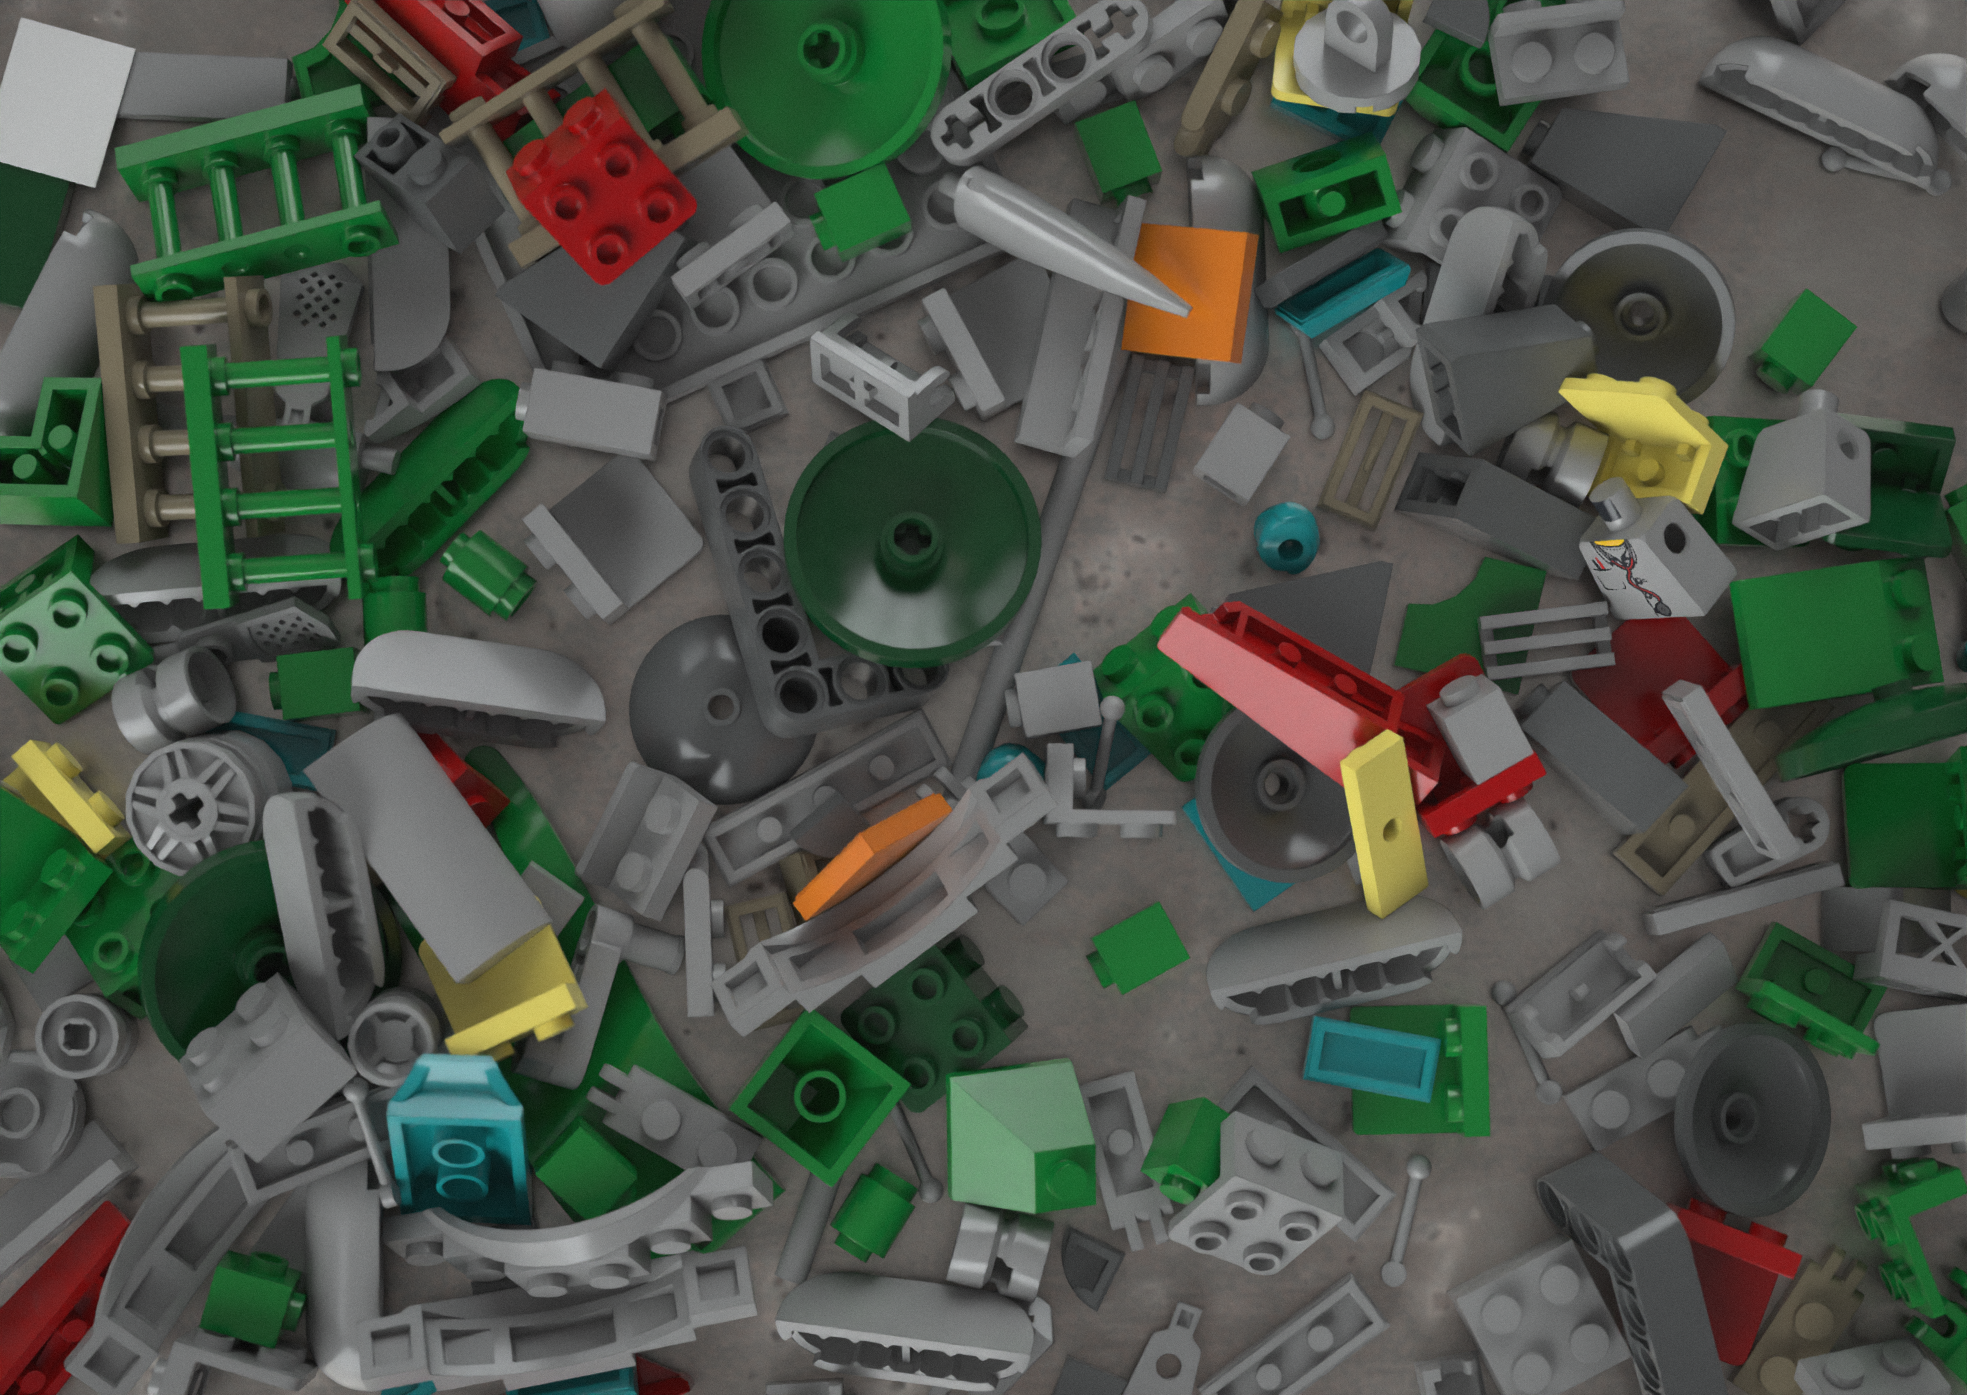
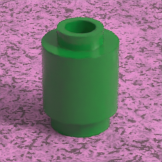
M482 530L476 532L471 538L464 532L459 534L440 559V563L447 567L442 581L489 617L496 613L506 622L520 610L538 584V581L527 573L529 570L528 565Z
M385 576L378 577V582H368L369 593L362 598L364 646L376 637L393 631L411 630L428 633L426 593L420 592L419 577Z
M875 1162L867 1176L861 1173L830 1223L831 1227L840 1232L834 1244L867 1263L872 1253L884 1259L916 1208L911 1202L919 1189Z

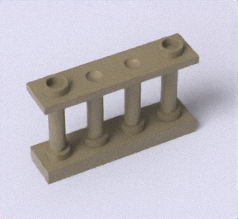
M626 0L612 12L617 20L490 101L485 102L482 96L461 105L449 115L453 124L438 133L445 145L460 148L471 141L521 221L517 229L522 236L507 246L521 268H529L562 246L520 203L505 172L512 166L513 159L493 126L526 106L541 133L546 138L563 123L562 115L547 92L578 72H581L595 96L604 88L610 92L624 109L635 131L677 178L750 133L736 110L727 106L718 111L714 104L707 106L661 31L657 22L675 11L669 0ZM633 37L638 41L685 118L681 126L686 133L663 146L660 139H651L602 59L603 56Z
M264 275L224 277L225 297L150 302L136 283L93 286L116 544L142 543L169 537L168 524L170 520L196 519L193 493L168 494L164 489L162 466L164 457L190 455L187 429L163 430L159 426L156 397L159 392L184 391L182 366L156 365L152 356L150 333L155 327L228 323L231 362L228 363L271 360L268 326L273 317V305L270 294L264 286ZM273 386L234 389L237 424L234 428L276 426ZM278 452L239 454L242 491H240V494L287 490L286 486L281 483ZM287 516L245 519L246 538L263 537L286 532L285 519Z

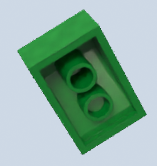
M1902 557L1743 579L1732 581L1729 584L1749 710L1872 694L1871 689L1909 678L1912 687L1944 682L1924 559L1916 560Z

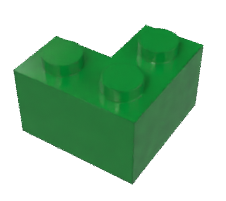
M44 377L31 436H0V524L112 527L114 512L101 378Z

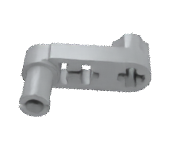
M597 904L593 905L585 919L570 966L588 1008L571 1015L575 1026L558 1035L538 1042L535 1033L516 1041L513 1047L515 1054L512 1055V1073L571 1090L577 1089L585 1075L617 965L623 959L665 971L669 975H675L684 956L685 937L672 935L658 929L634 923V917L630 914Z

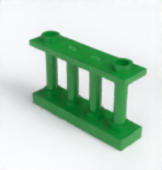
M361 84L114 148L117 170L139 202L149 200L156 259L130 265L131 277L150 302L187 300L225 290L224 277L264 275V279L348 257H366L374 254L379 249L400 244L398 233L380 200L367 203L362 168L360 163L354 158V155L359 151L358 146L367 143V117H378ZM333 152L342 210L305 219L297 162ZM271 168L280 226L244 235L235 179L238 176ZM210 184L218 242L182 252L174 195L177 192Z
M347 335L326 337L328 356L228 363L226 356H217L216 344L180 347L204 610L231 608L240 602L239 592L247 591L248 584L347 577L349 599H362L369 593L368 582H378L379 569L375 543L365 544L351 388L361 387L362 385L361 360L358 348H348ZM330 382L333 422L234 428L233 422H223L221 396H230L231 389ZM336 448L339 487L241 494L238 487L229 488L227 462L236 461L237 454ZM341 513L345 552L246 558L244 552L235 553L233 527L242 526L243 519Z

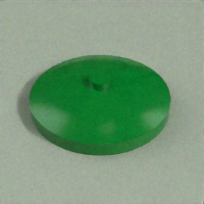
M711 0L702 34V69L706 89L715 101L712 104L716 106L718 111L727 106L736 110L750 132L736 141L749 155L762 164L788 175L812 180H844L885 162V165L892 162L915 143L931 122L942 101L951 67L952 41L948 13L944 0Z

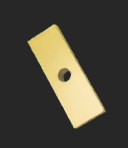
M1386 729L1365 745L1355 748L1346 758L1340 761L1367 910L1381 919L1387 917L1429 886L1403 737L1389 729Z

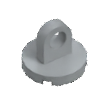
M1333 0L1329 3L1327 9L1307 20L1295 37L1293 54L1295 78L1300 89L1314 102L1337 112L1356 113V107L1365 108L1373 106V112L1388 109L1406 98L1418 81L1421 45L1413 28L1397 14L1390 12L1383 0Z

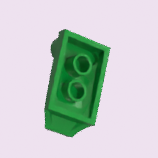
M1487 0L1490 18L1489 28L1496 16L1503 13L1504 7L1526 0ZM1538 0L1541 2L1542 7L1566 4V0ZM1438 29L1434 30L1421 50L1418 81L1409 95L1404 98L1418 114L1442 129L1467 127L1505 153H1508L1541 102L1534 101L1500 106L1488 36H1486L1482 47L1479 49Z

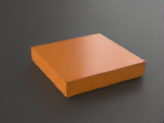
M1142 223L1134 261L1179 295L1193 309L1188 317L1185 318L1128 299L1121 350L1241 364L1259 235L1248 232Z
M933 793L859 833L795 897L794 906L807 921L854 895L907 856L953 811L940 793L936 795Z

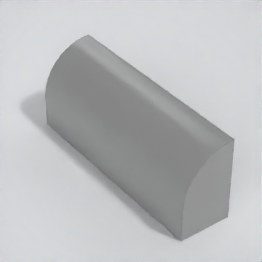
M402 713L390 714L365 726L303 770L322 797L336 803L354 819L360 831L365 857L456 983H472L553 922Z

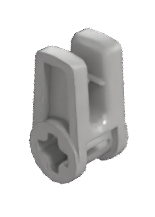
M1784 797L1773 802L1786 825L1790 823L1788 811L1792 815L1804 814L1808 822L1800 828L1803 839L1794 836L1801 849L1783 862L1758 853L1740 824L1713 841L1702 853L1709 871L1721 886H1740L1821 847L1825 843L1830 831V820L1827 811L1819 802L1809 797Z

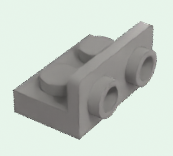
M1526 0L1504 7L1503 13L1496 16L1487 32L1499 105L1505 106L1625 89L1630 79L1619 19L1626 11L1624 0H1566L1564 5L1542 7L1541 2L1538 0Z
M630 762L575 869V875L584 882L608 888L642 916L661 921L718 807L678 777Z

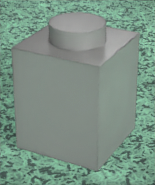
M1237 402L1195 465L1192 474L1245 507L1291 438L1280 430L1284 425V421L1258 403L1252 402L1249 409Z
M1091 660L1014 674L1016 688L1004 690L1010 728L1022 726L1025 740L1097 728L1102 725Z
M1483 674L1477 677L1467 675L1450 682L1441 689L1439 693L1440 698L1426 705L1460 770L1477 785L1534 753L1500 687Z

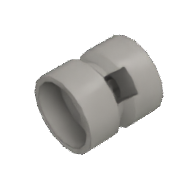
M1550 411L1505 438L1495 466L1532 485L1541 486L1542 490L1579 509L1597 474L1607 447L1609 435L1578 421L1564 427L1560 425L1558 413Z
M202 646L187 648L163 659L158 666H147L119 679L113 686L111 696L113 713L121 732L134 748L147 755L172 743L185 740L186 733L191 736L200 735L230 722L236 710L235 689L229 673L222 662L210 650Z
M1523 797L1510 803H1499L1487 810L1486 823L1483 825L1474 823L1460 833L1440 839L1441 847L1453 870L1482 910L1487 909L1515 891V879L1521 877L1527 881H1532L1561 863L1559 853L1550 835Z
M397 986L383 990L369 1001L350 1029L348 1049L351 1062L363 1077L374 1084L389 1087L402 1085L410 1074L416 1060L422 1054H435L441 1045L445 1028L441 1010L432 997L417 988Z
M95 992L61 997L49 1005L38 1019L34 1037L37 1053L47 1068L62 1077L81 1079L111 1073L125 1065L136 1051L139 1029L135 1016L108 1000L103 993Z
M965 1203L946 1280L979 1289L991 1281L996 1283L999 1294L1034 1303L1049 1251L1054 1221L1021 1212L1010 1220L1004 1217L1002 1208Z

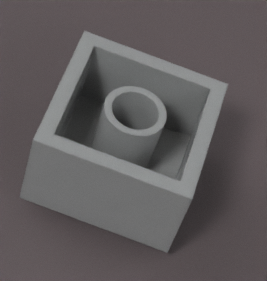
M278 972L267 982L258 983L249 988L239 999L236 1009L217 1027H210L199 1033L189 1044L186 1054L179 1060L204 1114L257 1163L358 1073L340 1041L333 1038L301 998L298 991Z
M1558 1233L1447 1291L1500 1395H1559L1632 1357L1572 1239L1562 1233Z

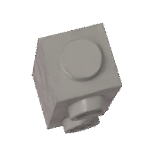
M555 360L553 361L552 370L534 367L532 383H521L517 397L515 418L516 420L524 421L522 431L529 438L656 461L667 398L661 390L653 389L654 379L624 372H616L615 382L590 378V367Z

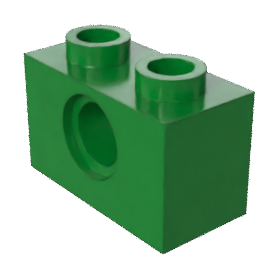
M1372 131L1251 172L1268 229L1280 253L1402 213L1386 154Z

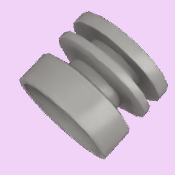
M213 730L152 752L133 773L125 795L126 822L136 846L155 866L178 876H183L195 865L222 850L251 841L264 840L262 819L265 804L269 798L275 795L292 792V782L282 759L264 740L241 730ZM200 798L203 801L204 807L199 810L197 815L192 806L197 804Z

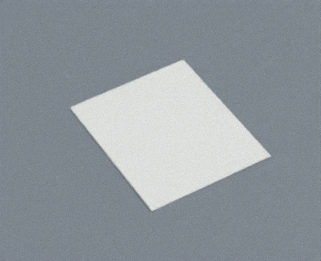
M21 17L0 86V162L96 188L136 49Z

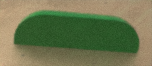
M499 378L482 382L465 397L442 411L400 453L399 466L394 475L381 472L362 491L361 503L365 544L375 543L379 577L392 575L408 576L417 570L521 466L529 453L530 447L526 444L528 436L522 431L524 421L516 420L515 418L520 388L514 382ZM342 516L331 536L330 553L345 552Z

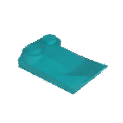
M422 1054L416 1060L402 1086L389 1100L387 1109V1122L396 1184L401 1193V1215L442 1207L451 1215L470 1223L531 1225L533 1167L528 1157L523 1106L508 1086L497 1063L491 1056Z

